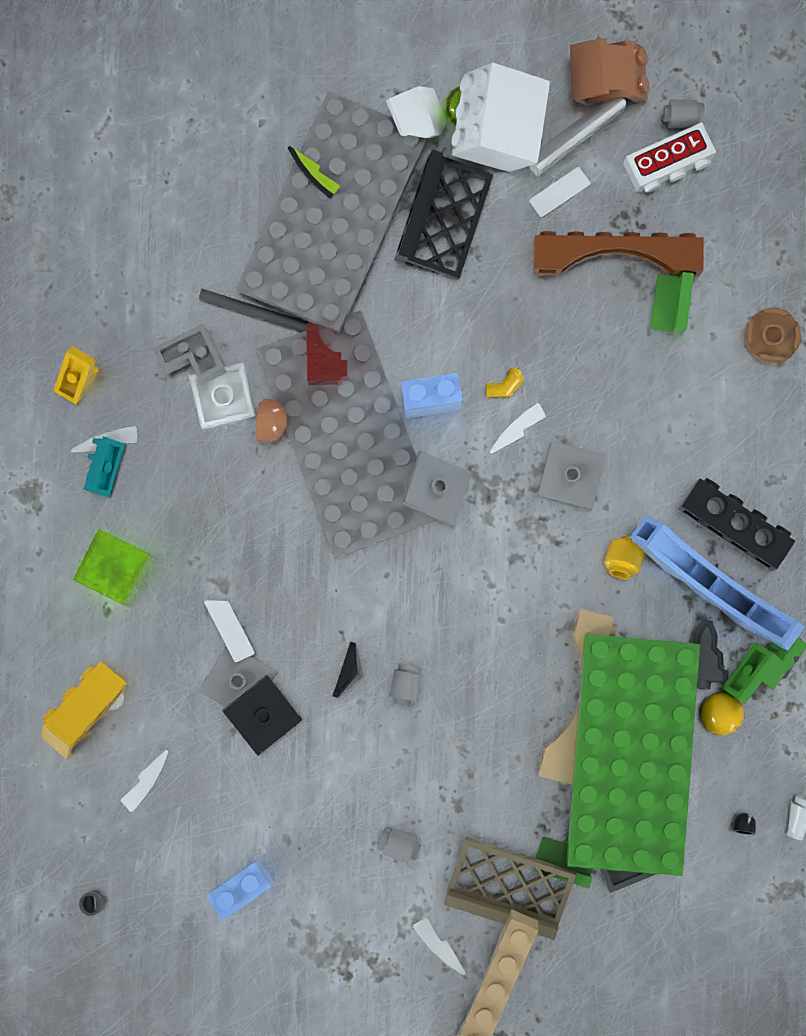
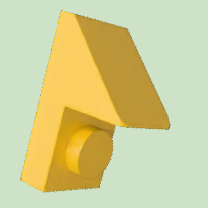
M71 346L66 351L53 392L77 405L98 373L99 368L94 366L96 359Z

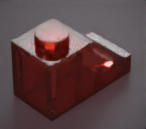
M306 324L308 385H342V377H348L347 360H342L341 352H334L325 345L320 337L318 324Z

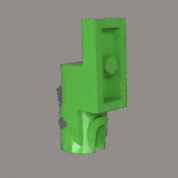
M798 637L790 649L786 650L773 642L767 648L755 642L722 688L744 704H746L760 683L774 690L781 679L788 677L795 663L799 661V658L806 650V643Z

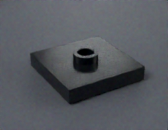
M267 675L222 710L257 756L302 721L301 717Z

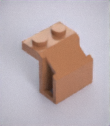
M603 38L570 45L573 100L585 106L624 97L637 104L647 102L649 81L646 77L645 65L648 62V56L644 47L631 40L607 44L606 39Z

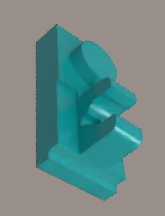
M103 436L102 439L93 438L92 443L96 444L97 447L94 455L88 453V459L93 461L90 464L83 490L110 497L125 443Z

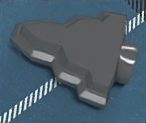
M701 620L693 632L691 641L693 644H700L697 688L710 690L711 683H726L729 677V668L724 665L723 653L717 648L718 635L713 621Z

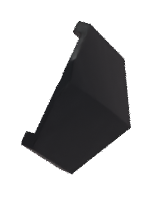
M351 641L332 695L336 698H340L364 677L357 644Z

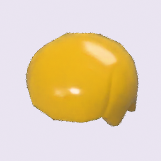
M718 692L707 697L701 705L700 720L705 729L714 735L731 734L744 721V706L741 701L728 692Z

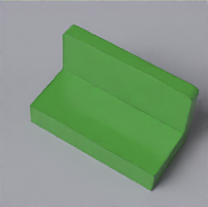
M683 272L680 277L664 274L657 276L650 325L652 330L681 334L686 331L694 279L693 273Z
M542 837L536 859L576 871L573 884L589 889L593 879L591 876L593 868L566 866L568 844ZM559 875L553 876L554 878H557V879H560V880H563V881H567V879H568V878H566V877L559 876Z

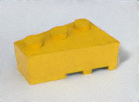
M101 661L96 667L90 665L80 678L83 681L77 688L71 686L61 698L64 702L57 709L52 707L42 719L45 723L43 724L41 738L66 759L72 754L71 749L81 738L85 739L90 733L89 729L100 717L102 718L126 688L127 683Z

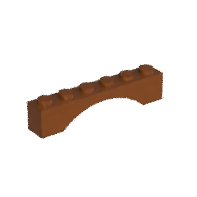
M542 231L539 235H535L533 240V274L561 275L571 266L587 258L604 254H626L643 258L661 267L671 276H681L683 272L700 276L704 271V237H696L694 233L679 234V237H668L667 233L659 232L651 234V237L640 236V233L627 232L623 236H612L611 232H597L595 236H584V232L579 231L568 232L567 235H556L554 231Z

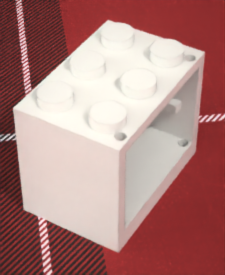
M493 62L465 73L460 83V90L462 92L460 104L456 109L457 124L451 141L453 145L452 155L506 172L537 164L550 81Z

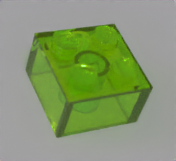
M98 529L73 580L122 605L129 606L154 556Z

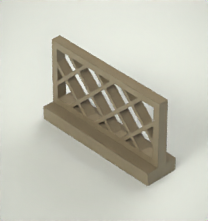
M465 836L446 892L444 905L502 924L506 923L512 909L538 920L539 931L537 935L555 940L576 871ZM468 847L481 850L484 858L471 864L466 855ZM500 857L508 859L512 867L499 873L493 860ZM463 862L466 864L464 868H462ZM488 863L494 875L481 881L475 869ZM531 866L537 869L540 876L526 881L520 870ZM469 871L476 884L469 887L456 884L458 877ZM516 872L522 884L508 890L502 878ZM555 875L568 878L566 885L556 890L553 889L548 878ZM498 881L503 893L496 896L488 894L484 886ZM543 881L550 893L536 899L530 887ZM525 889L531 901L523 905L516 903L512 895ZM553 898L558 908L555 915L543 912L539 904Z

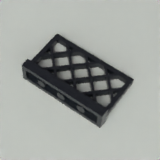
M432 150L428 155L394 259L404 263L407 261L459 280L494 174L443 156V153ZM444 165L455 168L459 179L446 184L442 175ZM472 176L485 179L482 190L476 193H472L466 179ZM440 181L442 187L437 189L438 183ZM462 182L468 196L455 202L449 187ZM444 190L451 204L438 210L433 198L436 193ZM478 195H480L479 200H478V203H477L475 197L478 196ZM471 200L475 209L474 215L464 220L457 205ZM431 207L434 213L428 215ZM453 208L460 222L447 228L440 213ZM436 216L442 231L429 236L425 228L426 220ZM471 221L470 227L468 228L466 223ZM462 225L467 235L465 242L455 245L449 231ZM423 233L425 239L420 241L421 235ZM445 234L451 248L438 254L432 239ZM426 242L434 257L427 260L414 257L417 247ZM461 247H463L462 252H461V255H460L458 249L461 248ZM453 251L458 260L456 270L453 271L445 268L440 257ZM436 260L438 265L431 262Z

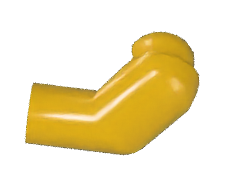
M510 368L507 371L508 375L501 383H486V397H509L513 395L523 383L522 371L519 368Z

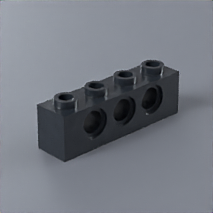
M699 478L686 495L678 510L769 570H777L795 543V540L790 537L791 532L780 525L772 526L766 522L768 518L755 509L752 512L742 506L744 502L733 494L727 496L719 491L720 486L708 478H705V480ZM709 500L719 502L721 506L719 514H712L708 510L707 503ZM733 515L743 518L744 527L742 530H737L732 526L731 519ZM757 531H763L767 534L768 542L765 546L759 545L756 542L755 534Z

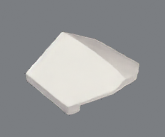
M417 86L386 100L401 136L411 135L422 138L441 135L448 123L434 88Z

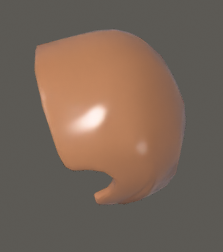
M263 399L258 404L256 440L275 441L284 433L287 426V414L279 401Z

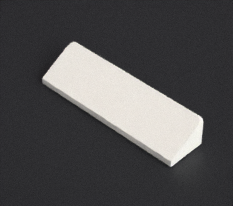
M619 98L599 103L541 147L538 163L529 166L534 174L540 176L623 113L627 103L625 99Z

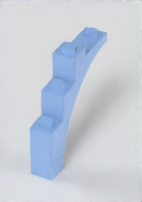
M646 515L629 537L665 572L685 582L703 600L720 608L738 626L754 635L759 634L780 647L789 650L805 627L799 621L768 604L708 562L674 534L665 524Z

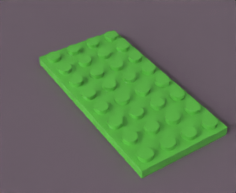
M594 634L584 635L566 866L683 876L700 644Z

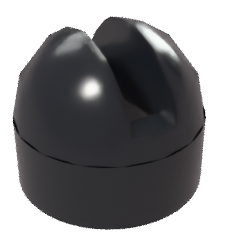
M748 813L739 814L734 819L732 831L739 834L755 835L756 821L754 817Z

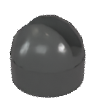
M97 892L86 893L79 901L80 910L87 916L100 913L105 904L103 896ZM94 897L96 898V910H94Z

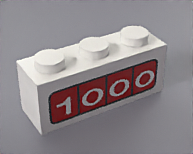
M701 122L626 156L623 165L636 192L639 193L645 190L646 193H649L661 187L660 183L670 179L671 182H674L684 177L686 171L692 168L701 170L709 166L716 154V150Z

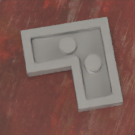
M203 324L153 348L165 375L191 363L199 382L203 385L227 373Z

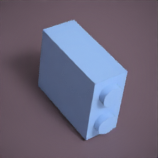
M458 373L401 381L405 419L461 411L462 395Z
M259 857L214 888L205 897L223 921L269 889L275 882V879Z

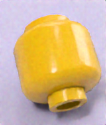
M628 535L612 540L605 558V566L609 573L616 578L624 580L630 579L631 576H635L640 572L645 552Z

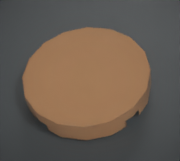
M777 307L765 308L756 313L747 323L744 332L745 345L750 354L758 361L768 364L781 363L789 359L798 349L801 341V329L798 322L795 321L788 311Z

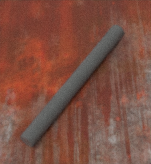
M203 288L199 295L200 300L301 332L306 331L309 322Z

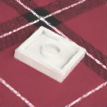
M244 362L224 366L227 373L203 385L199 382L196 373L189 375L202 430L256 418Z

